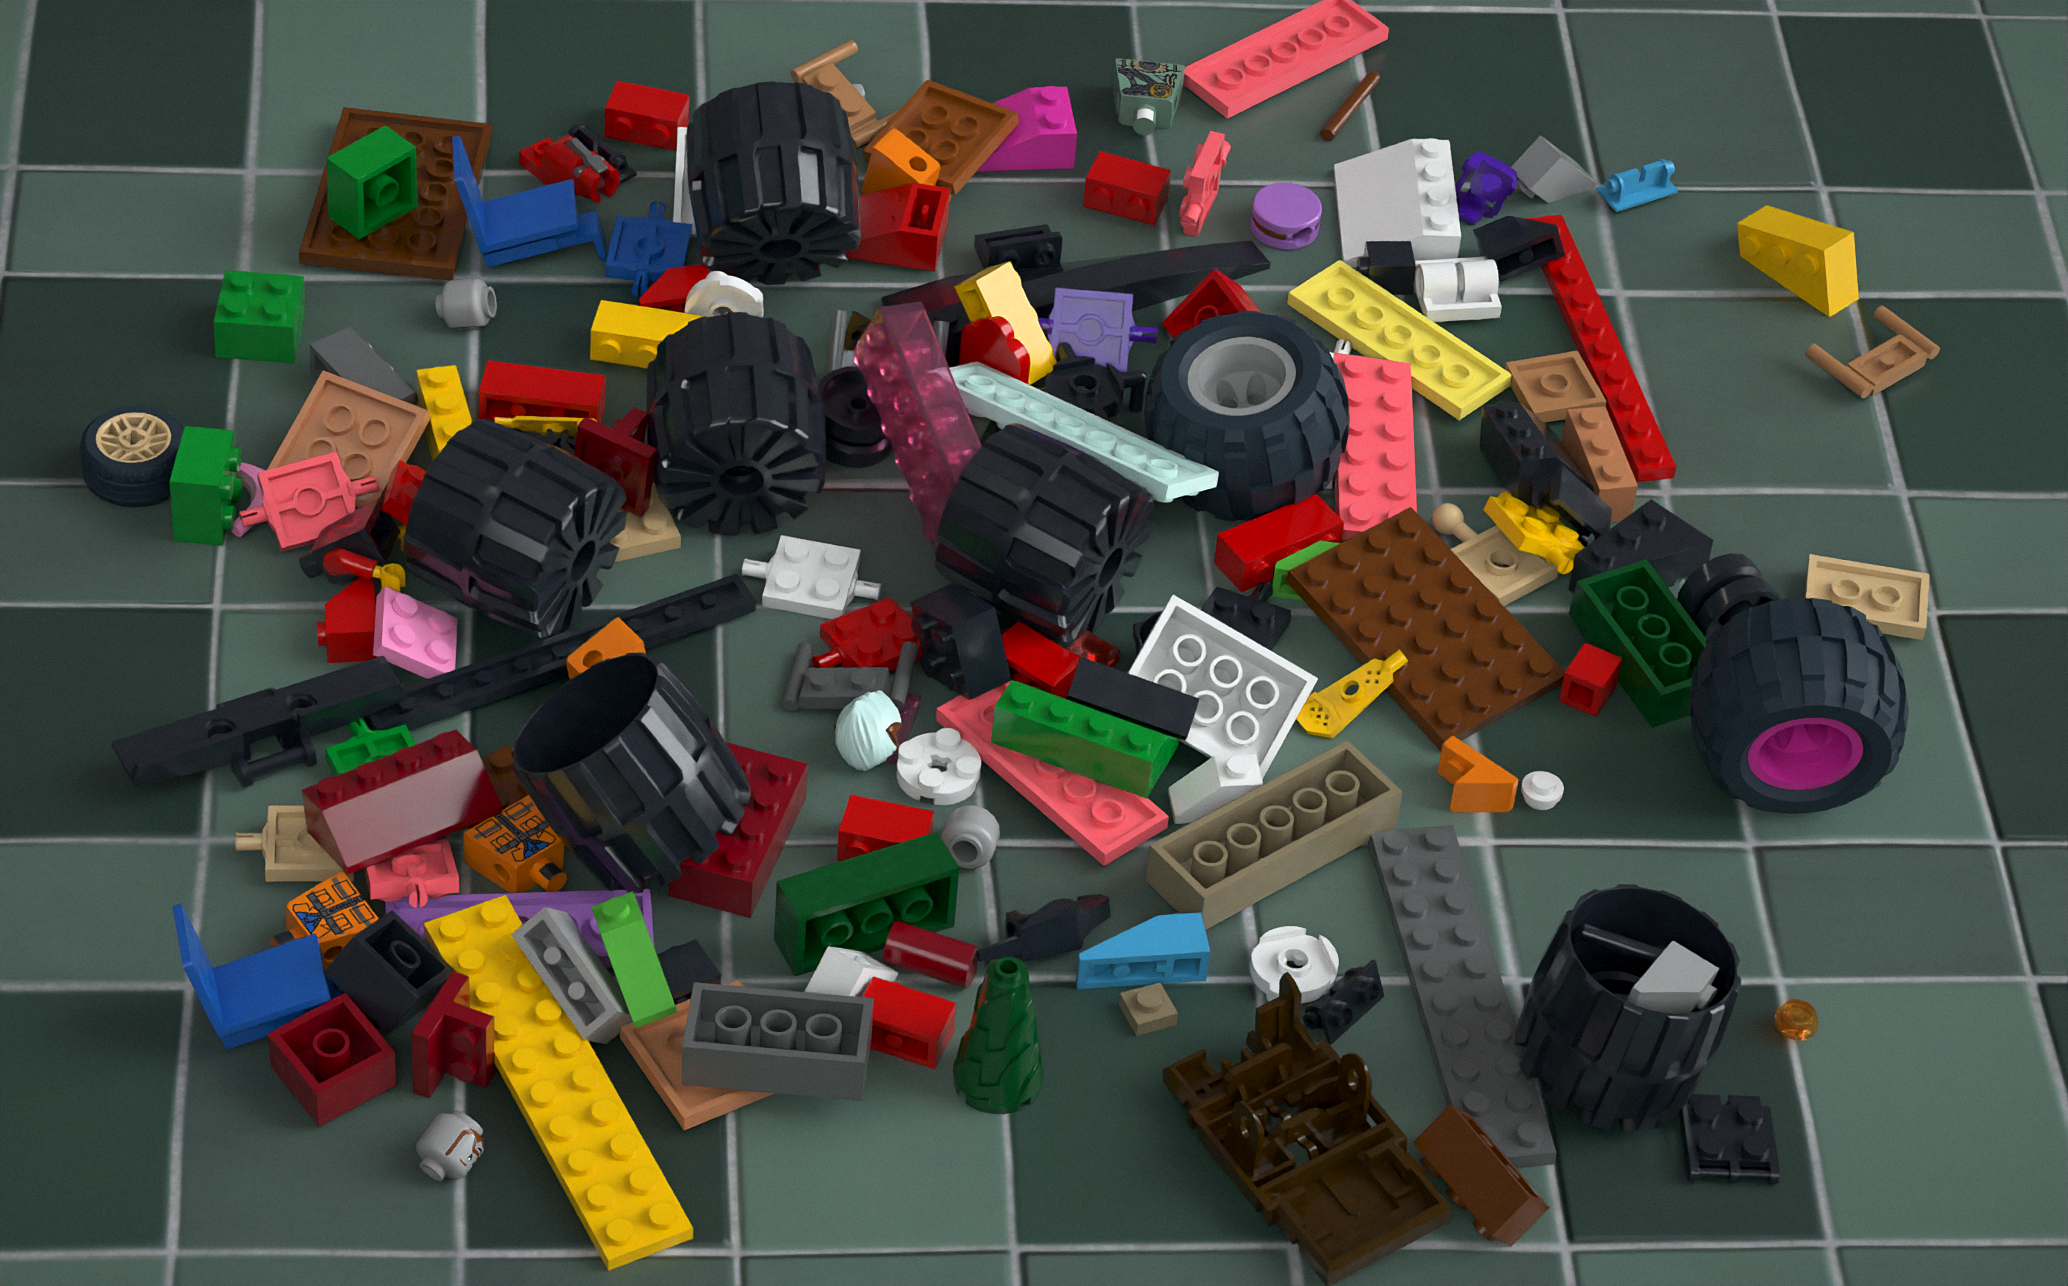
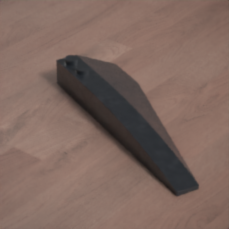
M1251 240L1066 262L1043 267L1015 269L1021 279V286L1030 305L1036 311L1037 317L1049 318L1054 308L1055 288L1133 294V312L1190 294L1214 268L1230 279L1235 280L1268 270L1271 263ZM977 273L949 276L883 296L881 299L883 306L909 340L920 347V351L924 353L925 360H930L934 321L949 322L944 369L959 366L962 329L971 323L955 286Z

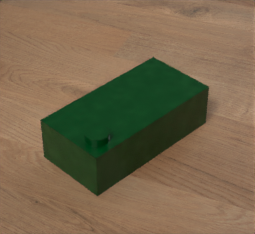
M1644 559L1578 580L1569 615L1592 646L1623 658L1618 682L1651 727L1654 728L1690 716L1689 697L1694 667H1697L1699 654L1706 648L1705 641L1707 639L1648 560Z
M934 832L778 880L776 884L774 941L796 977L815 971L828 946L862 951L867 954L884 949L889 932L895 921L934 933L954 927L959 866L939 834Z

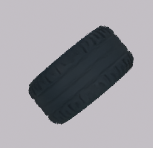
M147 406L120 407L95 418L84 430L80 442L82 475L87 487L100 499L125 507L149 506L170 498L169 481L184 431L183 426L170 414Z

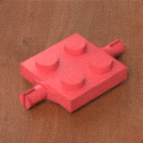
M1210 131L1205 144H1198L1193 161L1194 167H1187L1183 188L1188 189V196H1184L1179 214L1182 220L1180 223L1184 227L1183 234L1198 237L1218 194L1221 170L1224 168L1226 157L1231 150L1230 144L1224 141L1225 134Z
M336 451L258 472L257 479L263 495L262 506L239 511V516L243 528L267 521L274 531L280 551L283 553L314 544L322 529L355 511L356 497L379 492L378 484L374 475L350 481V478L342 469Z
M448 839L430 841L363 868L370 899L394 902L401 900L403 897H409V904L412 907L417 908L418 900L421 908L426 905L428 898H442L449 893H459V875Z

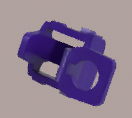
M1477 151L1470 155L1460 169L1464 172L1455 183L1459 218L1475 225L1482 216L1493 218L1494 215H1497L1508 195L1511 196L1516 188L1518 180L1516 178V171L1485 153ZM1471 171L1474 172L1470 180L1469 190L1467 192L1460 191ZM1486 201L1494 203L1493 207L1487 205Z

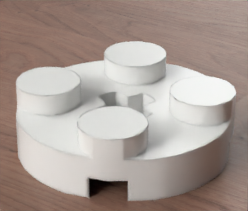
M713 271L706 276V279L699 281L691 288L686 298L685 313L712 317L720 315L717 313L718 307H728L733 312H747L749 315L763 317V294L759 289L754 288L751 284L740 278L727 276L721 271Z
M942 728L937 733H926L916 736L899 746L896 778L902 790L910 797L920 801V796L933 798L934 805H951L967 799L975 791L976 783L980 779L981 758L977 750L969 742L961 739L960 733L957 730ZM937 765L946 767V771L941 772L938 768L931 767Z
M1285 926L1272 929L1260 938L1259 944L1255 949L1253 948L1251 954L1250 973L1254 983L1261 991L1266 993L1268 1001L1279 997V980L1284 973L1288 972L1295 980L1302 994L1301 1003H1308L1318 1000L1323 994L1330 995L1329 989L1334 985L1339 959L1334 946L1325 937L1319 934V940H1317L1313 936L1306 935L1305 928ZM1287 961H1294L1296 965H1302L1303 967L1299 969L1290 968L1287 966Z

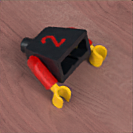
M377 498L322 529L311 552L299 558L301 569L310 579L324 573L331 584H338L354 576L370 581L373 578L381 579V590L386 586L401 593V587L406 586L403 567L395 563L387 564L383 567H380V565L386 563L397 538L401 539V550L403 551L406 526L398 527L391 515L381 510L382 501L380 498Z

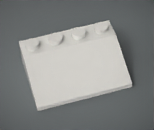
M1434 138L1410 139L1334 164L1333 172L1341 254L1344 263L1350 267L1357 268V258L1364 256L1366 241H1411L1415 261L1458 258L1461 231L1449 140Z
M1172 595L1163 608L1128 671L1129 674L1200 698L1188 737L1185 741L1181 739L1180 741L1209 758L1221 755L1256 754L1262 779L1318 680L1312 674L1175 595Z

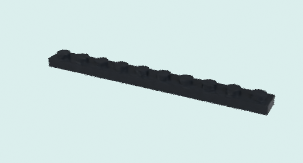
M734 574L406 686L404 688L407 691V699L363 718L371 731L388 730L401 725H406L410 731L569 676L566 665L568 656L617 617L643 641L644 648L647 649L756 611V599L738 574Z

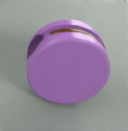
M1274 183L1260 189L1253 198L1250 218L1251 231L1260 242L1276 249L1294 250L1303 248L1311 244L1318 236L1322 213L1321 202L1315 193L1298 184Z

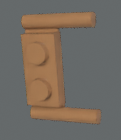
M850 39L792 69L790 75L794 82L812 85L814 88L825 93L829 92L840 101L841 110H844L848 117L853 147L857 149L872 141L899 110L877 121L875 119V110L834 65L858 52L856 43Z
M1883 305L1876 309L1873 317L1897 336L1849 362L1846 366L1816 344H1812L1805 354L1806 357L1861 398H1866L1869 394L1873 396L1925 366L1927 358H1935L1940 351L1938 345Z

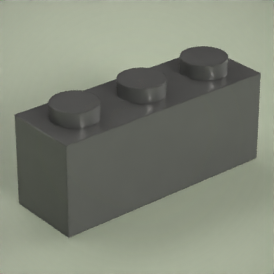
M347 327L309 344L311 374L317 380L324 370L413 405L418 403V397L413 386L408 382L405 383L395 373L392 365L387 360H383L373 350L369 341L365 338L362 339L351 327Z

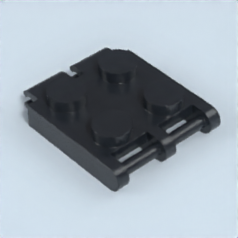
M1692 1094L1688 1103L1679 1113L1688 1181H1698L1699 1177H1724L1728 1179V1182H1739V1178L1767 1179L1769 1184H1778L1780 1169L1770 1107L1762 1106L1759 1096L1728 1095L1726 1105H1721L1720 1095ZM1699 1165L1726 1166V1168H1699ZM1739 1166L1766 1167V1170L1740 1169Z

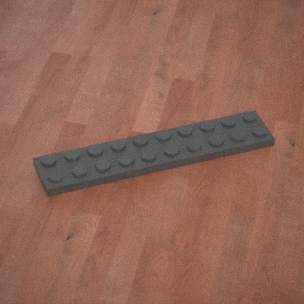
M1453 825L1386 830L1373 833L1368 842L1447 1107L1451 1104L1471 1114L1516 1168L1553 1165L1557 1152L1534 1079L1527 1081L1519 1066V1063L1524 1058L1525 1051L1523 1046L1514 1045L1517 1026Z

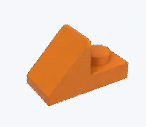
M1455 736L1450 737L1442 744L1437 773L1448 782L1454 784L1450 811L1509 812L1513 809L1519 781L1517 777Z

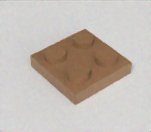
M1578 351L1511 361L1505 364V370L1512 374L1510 386L1518 401L1543 423L1566 419L1567 409L1606 406L1603 394Z

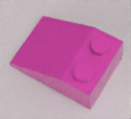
M1046 86L1028 88L993 103L1017 112L1019 124L977 171L1074 168L1077 131L1067 87Z

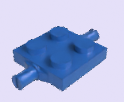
M657 201L650 204L648 217L616 216L605 263V277L634 280L631 292L636 297L639 295L640 287L642 296L648 290L649 282H656L667 269L686 266L692 238V224L672 222L664 219L666 205L660 201L658 210Z

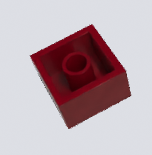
M346 992L268 1033L270 1067L318 1127L397 1085L395 1052Z

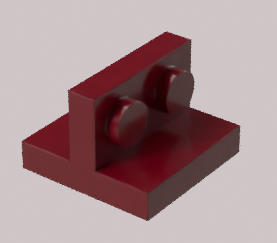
M633 407L623 420L617 419L612 428L585 417L577 426L574 456L614 478L617 482L616 484L624 488L627 497L621 508L642 517L650 505L656 451L654 447L644 443L648 413Z
M453 971L412 1032L413 1093L430 1098L445 1074L452 1075L460 1081L471 1082L485 1088L488 1087L495 1076L494 1016L470 1008L469 976Z

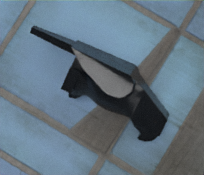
M1102 894L1084 895L1077 897L1078 901L1061 898L1051 901L1032 914H1020L1016 910L1007 912L1005 919L1007 939L976 951L977 960L982 962L1019 955L1022 956V962L1079 950L1082 948L1084 939L1089 932L1111 917L1109 897Z

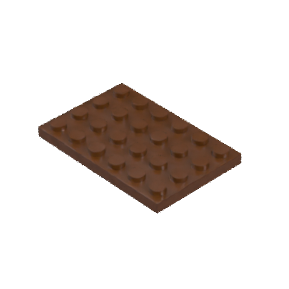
M343 107L329 156L386 125L416 147L418 207L358 240L328 217L327 165H325L299 250V264L431 278L434 280H453L467 232L469 218L455 182L452 137H461L479 187L493 136L492 124Z
M1412 507L1288 572L1285 581L1362 665L1373 659L1385 661L1398 650L1404 654L1408 662L1393 673V683L1385 690L1440 751L1442 744L1450 737L1455 736L1462 741L1563 684L1565 671Z

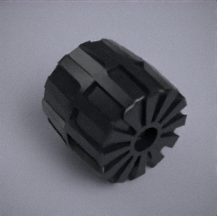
M758 82L719 93L718 96L701 104L693 112V121L687 126L688 188L701 259L708 269L712 272H724L727 276H734L748 283L758 275V281L766 286L785 285L786 274L797 273L800 280L804 282L821 277L819 266L822 264L838 269L849 260L846 257V250H857L861 242L858 173L846 112L841 110L840 101L829 92L825 93L818 90L812 85L798 82Z
M728 312V314L703 316L689 321L688 325L674 334L667 335L657 346V355L654 361L649 362L647 368L646 412L648 417L646 431L648 445L656 449L654 456V481L661 502L668 509H673L674 516L688 526L700 528L708 520L710 533L736 536L738 534L740 524L749 523L753 533L758 534L776 529V516L781 513L787 512L795 520L806 512L809 507L805 502V495L808 492L821 494L825 484L826 430L825 413L812 354L804 339L794 335L787 329L785 323L774 318L753 316L747 312Z
M486 419L476 420L463 430H459L447 441L445 447L432 461L424 475V479L413 499L408 514L403 552L406 553L407 558L406 565L413 575L463 605L537 637L549 638L568 630L581 617L582 606H590L603 587V584L596 575L599 569L610 570L619 552L620 547L610 544L611 539L625 530L627 512L618 511L625 503L627 497L624 488L617 485L614 478L573 454Z
M1008 424L999 432L993 433L982 444L981 448L968 462L959 476L946 502L939 528L935 535V567L943 577L994 606L996 610L1006 616L1062 641L1078 642L1083 637L1093 633L1103 623L1104 613H1110L1114 610L1125 593L1119 582L1122 576L1132 577L1135 575L1143 555L1135 552L1134 549L1150 538L1153 521L1145 520L1154 509L1153 497L1147 494V489L1102 460L1021 424Z
M643 652L627 653L620 657L608 658L592 665L574 678H570L534 710L526 720L518 738L515 739L511 755L515 760L512 769L546 822L594 878L611 892L622 885L627 893L632 891L634 894L642 893L650 878L656 876L662 887L682 876L679 864L688 858L697 865H700L719 848V842L714 835L729 836L735 830L744 815L743 806L748 804L751 794L750 780L703 707L658 657L649 658Z
M1617 884L1616 887L1604 890L1593 889L1580 896L1573 910H1568L1564 914L1541 956L1515 1030L1514 1045L1527 1047L1524 1058L1519 1063V1066L1527 1081L1541 1077L1548 1086L1542 1094L1544 1100L1560 1112H1563L1572 1103L1581 1108L1580 1122L1604 1130H1608L1614 1118H1618L1621 1129L1625 1132L1650 1130L1657 1121L1660 1123L1669 1122L1682 1111V1108L1688 1103L1722 1042L1742 982L1741 978L1737 975L1740 958L1733 943L1727 940L1715 920L1706 912H1701L1686 903L1679 896L1664 890L1657 891L1642 888L1636 884ZM1584 923L1664 950L1672 941H1675L1718 967L1719 970L1712 983V986L1717 988V992L1712 1002L1705 1010L1697 1009L1695 1012L1682 1014L1657 1012L1627 1002L1632 988L1652 964L1580 941L1579 937Z

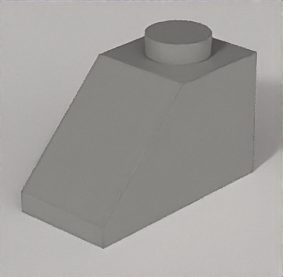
M1541 135L1511 166L1520 179L1516 185L1531 199L1538 195L1547 203L1592 190L1597 185L1576 161Z
M1672 941L1634 985L1627 1002L1663 1013L1682 1014L1692 1013L1697 1009L1705 1010L1717 992V988L1713 987L1712 983L1719 968Z

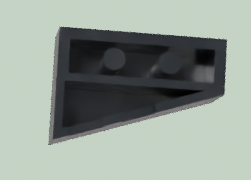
M1650 499L1575 554L1568 590L1574 593L1578 580L1644 559L1648 560L1667 587L1674 586L1676 579L1691 575L1699 566L1709 561L1714 540Z

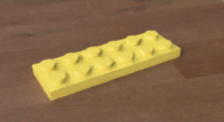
M1338 260L1302 283L1288 294L1287 304L1338 339H1345L1344 343L1348 340L1352 344V348L1363 356L1411 363L1412 389L1459 421L1510 387L1511 373L1341 260Z

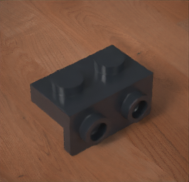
M1048 224L975 235L974 248L984 269L1006 262H1011L1014 270L1036 266L1043 267L1060 264L1063 238L1060 232H1051Z

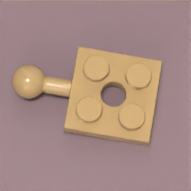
M1444 503L1434 510L1432 514L1433 527L1443 535L1453 534L1463 542L1451 550L1503 606L1557 578L1558 570L1552 563L1547 562L1545 558L1536 554L1518 550L1497 525L1478 535L1464 523L1463 513L1458 506ZM1496 565H1501V566H1503V565H1508L1509 567L1502 568V567H1498V566H1496Z

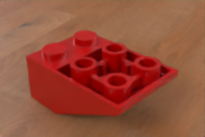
M909 183L859 196L861 242L857 250H846V257L878 264H890L935 272L948 225L951 188Z

